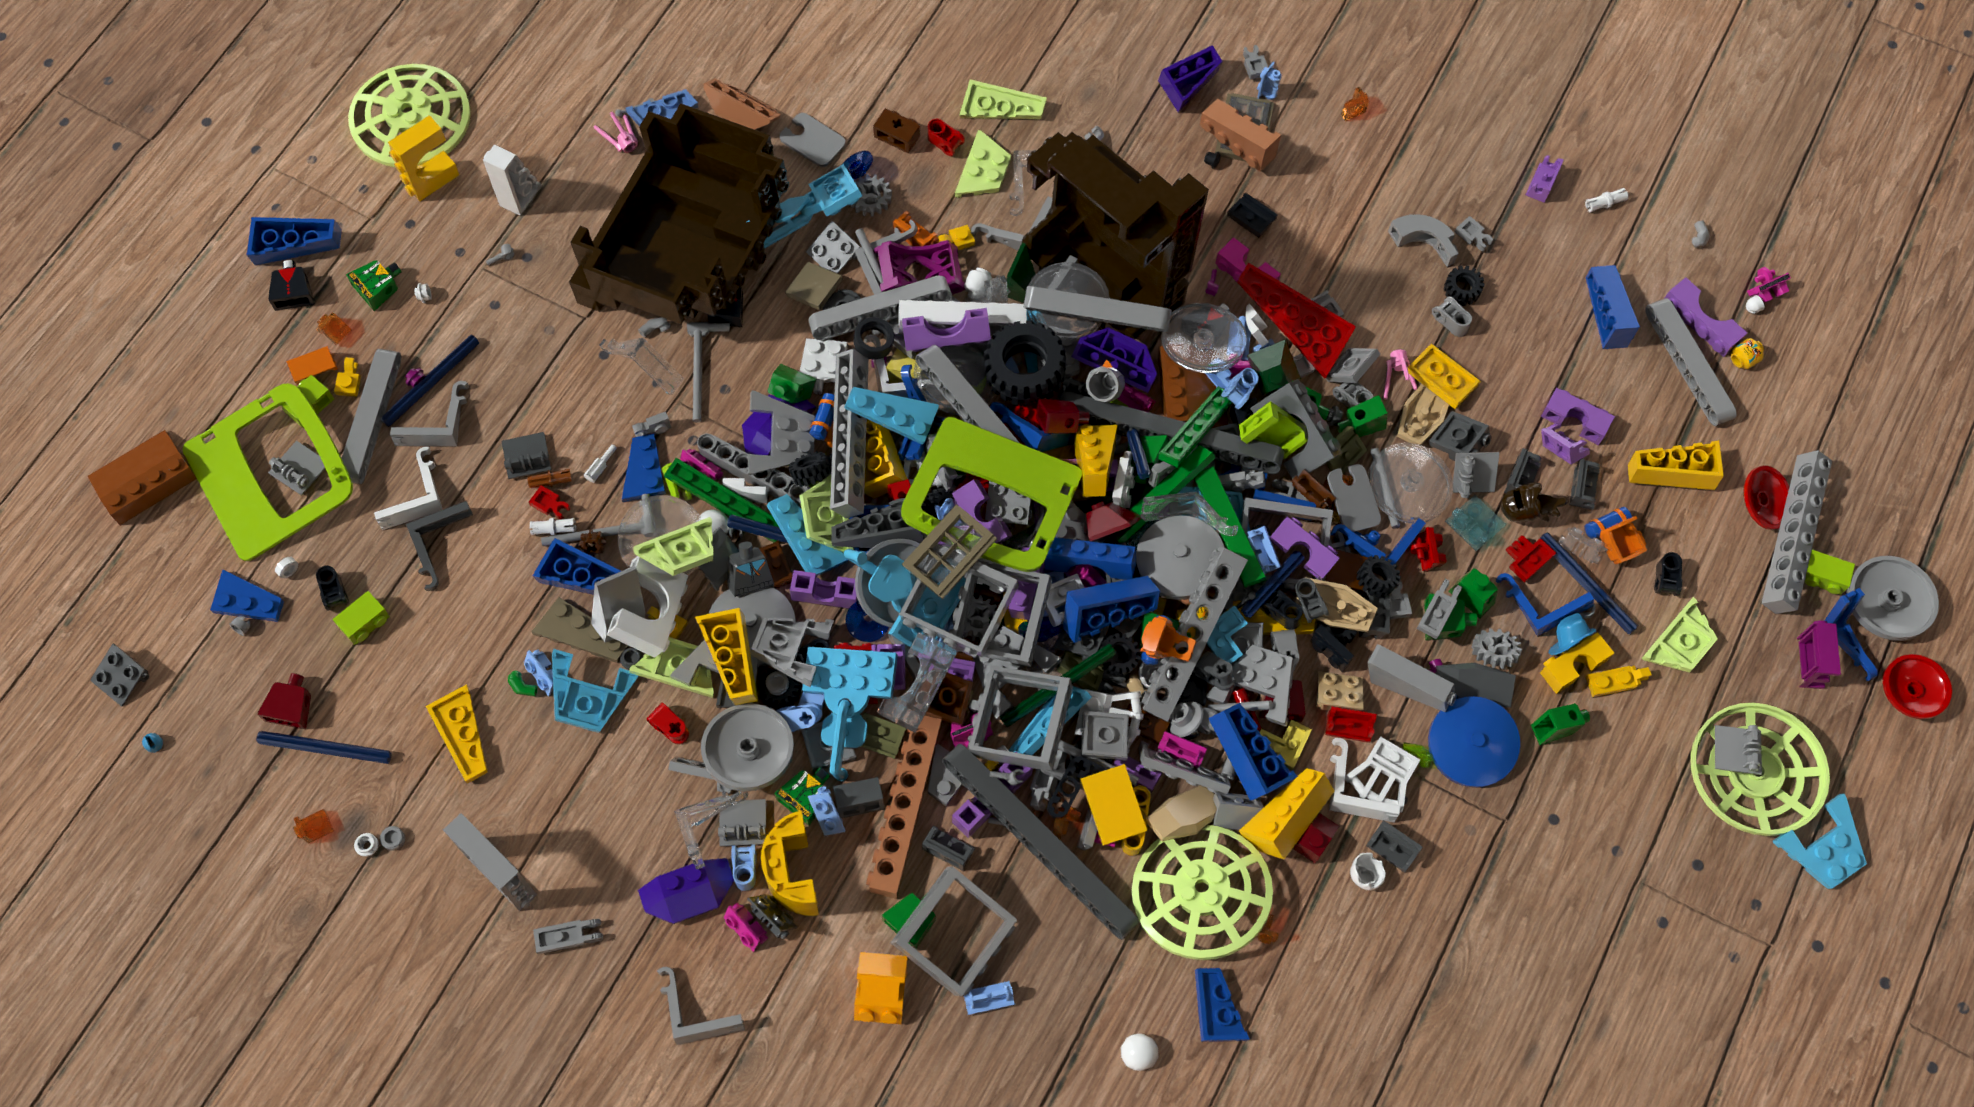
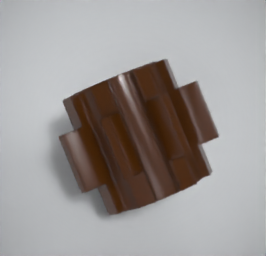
M590 529L588 534H581L580 538L582 541L578 543V547L584 550V553L594 558L596 553L603 554L604 548L602 546L606 545V539L601 537V531L596 533Z

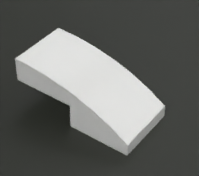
M1248 304L1246 306L1247 326L1251 334L1263 347L1269 341L1261 331L1268 326L1251 304Z
M723 478V486L750 502L767 503L766 487L746 486L745 478Z

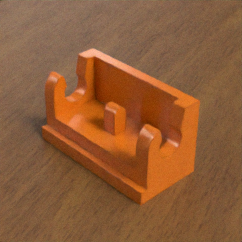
M905 211L893 221V228H898L900 233L911 229L909 221L913 219L909 216L910 213ZM915 221L917 233L905 240L911 246L916 247L933 245L939 242L938 234L928 232Z
M328 346L286 361L293 380L297 385L310 375L315 376L331 369L334 371L338 370L333 354Z

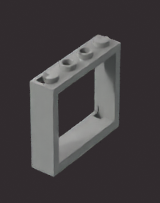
M1252 498L1244 499L1240 524L1246 535L1249 512L1256 511L1322 521L1320 543L1325 547L1329 545L1333 510ZM1264 574L1266 578L1260 584L1264 585L1272 575ZM1287 578L1282 584V588L1295 590L1296 583L1300 579Z
M937 544L932 550L942 557L949 548ZM953 551L945 560L949 564L956 566L964 558V555ZM931 554L922 569V572L925 574L938 562ZM976 562L968 571L1007 590L980 645L977 646L912 615L927 587L917 579L899 613L903 624L912 629L918 627L924 630L923 633L933 639L936 636L944 639L943 643L952 648H955L957 645L963 648V652L975 658L978 655L983 658L1019 587L1018 580L980 562Z
M978 560L977 562L1018 581L1038 585L1021 656L988 648L983 656L1031 667L1052 579L1050 575L1037 572H1023L1007 566ZM969 572L965 574V585L961 586L958 598L961 601L959 608L954 610V628L949 631V633L963 638L978 576ZM957 645L955 648H952V650L960 652L964 651L963 648Z
M991 665L989 674L987 673V677H984L985 689L984 693H981L979 696L978 706L980 708L978 714H975L973 718L974 730L973 734L968 737L969 744L967 748L978 759L1052 771L1073 690L1070 678ZM999 682L1057 691L1041 757L982 747Z
M460 813L443 831L474 866L519 911L522 908L529 907V903L537 895L520 872Z
M953 866L946 867L890 943L952 994L963 996V994L967 995L973 988L974 984L972 982L976 976H980L988 966L986 962L991 956L994 957L1002 947L1000 945L1002 940L1012 934L1017 919ZM954 880L1004 920L959 984L908 944L909 940Z

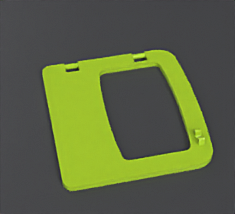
M282 384L275 387L263 397L252 401L183 445L182 450L238 557L243 561H251L338 508L349 500L353 492V483L330 434L302 391L292 384ZM272 398L274 402L263 408L262 403ZM282 404H288L303 425L326 468L332 484L330 491L286 518L280 517L266 497L247 462L237 437L241 429ZM214 433L216 437L205 443L204 438Z
M945 418L902 503V519L909 526L927 535L940 523L941 520L924 512L921 507L942 467L960 470L997 483L1046 507L1047 512L1028 551L1024 552L993 543L981 558L1023 572L1036 571L1043 565L1082 477L1081 469L1073 464L957 418ZM1063 485L1070 487L1068 495L1060 493ZM953 526L948 532L958 540L965 531ZM969 533L961 543L971 550L981 538ZM946 536L940 540L951 546L954 544ZM1039 539L1047 541L1044 549L1036 547Z

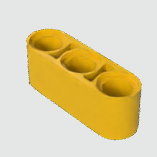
M1136 786L1133 788L1135 795H1141L1145 798L1144 802L1138 804L1145 825H1147L1146 819L1148 818L1150 792L1144 786ZM1145 832L1122 839L1123 852L1129 856L1137 855L1142 849ZM1135 839L1139 845L1131 847L1127 844V840Z

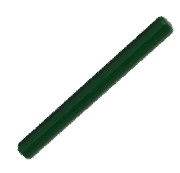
M1111 644L1106 645L1060 677L1070 678L1071 683H1075L1115 656V648ZM1039 690L1002 715L1001 721L1006 727L1011 726L1057 695V691Z

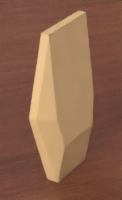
M1421 384L1404 404L1397 437L1419 448L1442 425L1449 404Z
M1309 578L1315 583L1329 612L1328 616L1323 615L1315 619L1331 627L1369 632L1378 610L1376 606L1347 585ZM1306 586L1300 592L1306 595L1311 593L1312 588ZM1297 597L1295 603L1301 606L1300 601Z
M1201 785L1168 798L1146 819V823L1161 841L1196 835L1214 820L1217 810L1213 801L1214 793Z

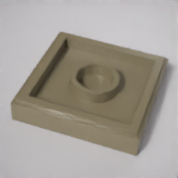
M807 262L785 293L789 298L821 310L843 279L837 273Z

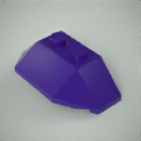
M1108 327L1081 337L1071 356L1095 369L1103 366L1104 362L1108 360L1111 366L1124 376L1125 383L1147 393L1157 375L1147 345Z
M768 395L773 399L809 414H812L816 409V406L807 400L794 404L777 398L774 395ZM753 412L742 424L744 447L747 454L771 456V413Z
M727 858L701 860L657 876L640 888L638 892L645 913L676 924L719 908L734 883V878Z

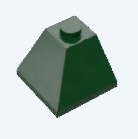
M1021 243L1007 274L1006 297L1024 303L1027 286L1037 287V277L1025 243Z
M1286 340L1246 355L1251 368L1258 375V385L1262 395L1285 386L1289 382L1301 379Z

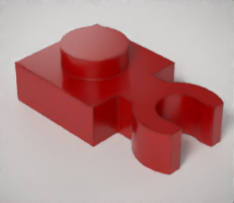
M542 485L529 500L530 506L547 516L553 511L555 517L560 520L564 519L563 515L559 513L560 509L570 511L568 503L564 501L558 502L560 500L559 495Z

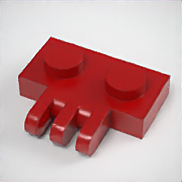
M1523 535L1518 538V541L1515 540L1512 546L1506 548V552L1515 560L1509 566V569L1524 583L1556 554L1541 538L1532 544Z

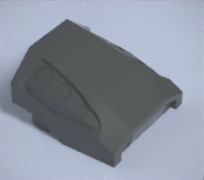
M720 527L712 532L713 561L698 566V569L705 574V577L711 581L713 588L717 591L727 580L728 557L739 552L737 546Z

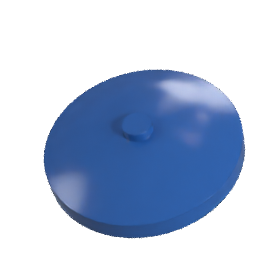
M1463 697L1456 699L1453 706L1449 705L1446 712L1440 710L1436 714L1428 733V748L1434 764L1446 778L1462 786L1478 788L1492 785L1510 773L1519 757L1520 735L1513 718L1502 706L1482 697Z

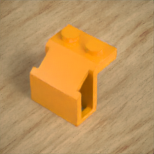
M860 952L854 1003V1021L902 1025L907 956Z

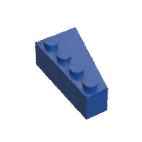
M252 217L247 257L254 265H260L340 249L342 229L335 219Z
M1616 265L1591 267L1585 278L1602 348H1627L1640 326L1622 283L1620 273H1618Z
M554 538L535 570L533 577L541 584L594 595L596 582L619 573L621 570Z
M1149 576L1067 591L1063 629L1074 643L1079 642L1082 636L1087 634L1093 636L1100 633L1099 629L1109 625L1112 627L1120 625V622L1128 617L1132 620L1158 608L1160 590Z
M1240 703L1208 718L1250 801L1298 777L1294 771H1289L1284 763L1286 761L1284 758L1274 752L1270 746L1271 742L1269 739L1260 734L1257 730L1258 725Z

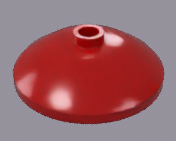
M1764 465L1754 468L1748 474L1743 489L1744 503L1749 515L1758 525L1768 530L1780 528L1789 491V485L1784 476L1771 466Z
M1917 654L1900 656L1893 660L1884 672L1883 689L1889 702L1906 716L1916 719L1933 718L1942 713L1951 701L1952 686L1947 673L1938 663L1928 657Z

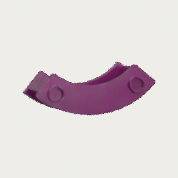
M949 240L917 247L904 246L893 241H887L874 248L875 253L879 255L883 283L880 284L881 292L918 282L913 275L904 271L914 262H918L932 270L925 279L939 275L944 276L947 279L952 295L965 290V282L962 280L957 253L958 247ZM950 254L951 263L942 267L947 255ZM951 268L953 270V276H951L948 272V270Z

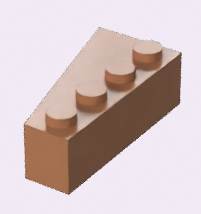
M1220 99L1214 101L1202 112L1200 120L1202 128L1215 136L1220 143L1229 147L1235 155L1243 158L1250 167L1261 172L1276 157L1281 139L1280 133L1275 132L1273 134L1267 131L1268 127L1264 124L1258 126L1253 123L1250 116L1239 115L1237 109Z

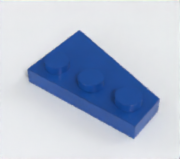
M654 434L634 437L632 439L622 494L623 503L642 499L641 496L643 494H650V497L666 494Z
M222 569L210 610L215 614L244 616L245 618L278 622L284 601L282 598Z
M1197 968L1195 970L1201 1042L1250 1040L1247 1031H1244L1240 1021V1014L1234 1007L1230 997V990L1221 969Z

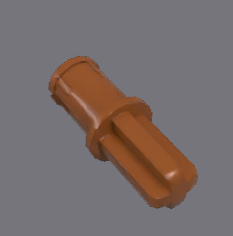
M569 468L554 472L548 470V473L529 476L527 481L529 488H536L541 485L553 487V485L572 482Z

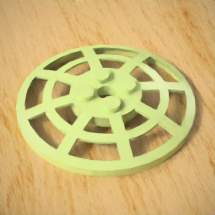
M406 64L386 69L369 79L354 96L350 105L348 119L351 135L359 149L372 160L383 165L395 167L394 163L396 162L389 156L391 149L388 142L397 137L399 132L406 131L429 115L442 129L445 126L455 131L445 144L425 154L418 163V165H421L443 150L446 154L450 153L460 143L468 129L471 112L465 90L452 75L429 65ZM408 70L426 71L422 76L403 75L397 77L396 75L397 72ZM435 73L446 77L456 86L457 91L445 92L431 77ZM386 76L389 77L390 80L381 84L371 95L364 94L374 83ZM400 81H418L414 88H402ZM426 84H429L439 94L427 96L422 89ZM393 86L395 91L387 98L378 96L386 87ZM449 99H462L463 112L460 124L448 119L450 114ZM358 101L367 102L365 108L366 122L355 128L354 111ZM443 101L442 116L433 113L432 103ZM373 103L383 105L382 114L371 118ZM405 108H412V110L407 113L403 112ZM386 121L388 126L391 127L388 136L381 133L375 125ZM370 129L375 137L385 142L381 154L368 147L359 135Z
M1740 703L1726 707L1715 713L1704 723L1692 745L1691 772L1700 796L1719 818L1741 831L1763 836L1782 835L1790 830L1795 831L1813 819L1824 805L1829 790L1830 774L1823 748L1813 732L1803 722L1780 708L1761 703ZM1746 712V726L1737 728L1748 729L1749 725H1755V713L1775 717L1791 727L1783 736H1780L1770 729L1758 726L1761 735L1776 742L1771 749L1761 745V777L1750 773L1715 769V744L1710 752L1708 765L1696 764L1698 747L1703 736L1708 732L1715 740L1714 724L1726 716ZM1798 734L1810 747L1816 759L1817 767L1803 768L1799 755L1790 744ZM1783 749L1790 756L1795 768H1784L1778 756ZM1698 773L1710 775L1715 790L1723 799L1717 807L1704 791ZM1717 776L1729 777L1734 789L1728 795L1720 786ZM1819 776L1818 793L1812 807L1809 809L1798 802L1804 787V777ZM1796 777L1794 792L1792 796H1789L1780 788L1785 778ZM1741 794L1753 798L1756 810L1745 808L1735 801ZM1774 795L1785 803L1776 809L1766 811L1764 798ZM1732 807L1742 814L1757 817L1760 829L1744 826L1732 820L1724 813ZM1790 808L1803 816L1799 821L1787 827L1771 830L1767 818L1780 815Z
M1207 825L1202 829L1210 831L1208 842L1195 841L1179 846L1174 839L1161 841L1160 838L1157 839L1144 852L1133 876V905L1142 928L1159 946L1175 955L1188 959H1218L1241 950L1261 932L1268 920L1272 907V878L1262 855L1241 835L1214 825ZM1219 834H1226L1238 840L1252 854L1240 859L1230 849L1217 844ZM1164 842L1171 852L1161 860L1155 873L1142 872L1150 854ZM1194 848H1206L1203 859L1193 861L1189 860L1184 851ZM1215 850L1227 855L1234 862L1222 868L1219 864L1213 862ZM1176 857L1182 865L1176 876L1162 874L1167 864ZM1256 862L1261 866L1265 878V897L1251 893V879L1246 867ZM1240 870L1244 880V891L1231 888L1228 876ZM1139 881L1153 882V897L1158 909L1147 917L1142 910L1139 899ZM1203 882L1209 888L1206 892H1198L1195 886ZM1160 883L1174 885L1175 897L1165 904L1162 902L1160 895ZM1229 897L1242 900L1237 911L1229 918L1223 910ZM1249 903L1263 907L1254 926L1244 936L1240 937L1233 925L1244 915ZM1181 906L1190 913L1189 924L1187 925L1177 920L1170 912ZM1215 914L1220 921L1218 925L1198 927L1200 916ZM1164 917L1173 927L1186 932L1184 947L1165 939L1152 925ZM1225 930L1232 941L1231 944L1216 949H1194L1196 935H1212Z

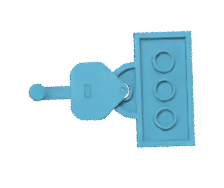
M844 164L809 183L812 191L805 196L789 198L780 203L782 215L775 222L781 224L773 228L771 236L767 237L764 242V248L807 225L814 214L823 210L826 217L835 215L841 211V208L846 205L855 204L862 197L859 188ZM799 212H801L800 215H798V216L794 217L793 219H791V217H793V216H795L796 214H798Z
M852 549L845 550L844 557L872 575L868 584L870 593L883 602L891 601L894 609L900 613L917 580L914 575L902 566L904 561L895 555H887L882 559L879 566H876L867 560L865 552ZM941 564L935 570L931 579L939 585L951 571ZM963 577L944 599H941L926 587L912 615L943 629L960 601L958 598L961 586L965 585L966 578ZM900 615L888 633L924 657L928 655L938 638L937 636L935 639L928 637L923 633L924 630L918 627L912 629L905 626Z
M808 647L806 664L817 666L811 687L803 684L802 691L804 693L824 694L825 703L832 711L823 720L821 739L827 746L832 747L830 773L838 781H845L848 777L847 770L841 768L844 748H859L866 740L868 725L860 713L867 707L870 697L892 699L897 653Z

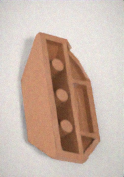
M714 78L703 85L714 113L723 119L751 129H757L778 120L781 116L773 107L734 86L722 83L718 79Z

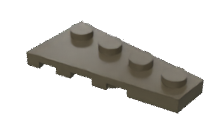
M558 597L532 630V634L535 636H542L553 642L563 643L571 646V648L581 649L616 663L620 661L624 650L631 647L613 639L605 643L592 626V618Z

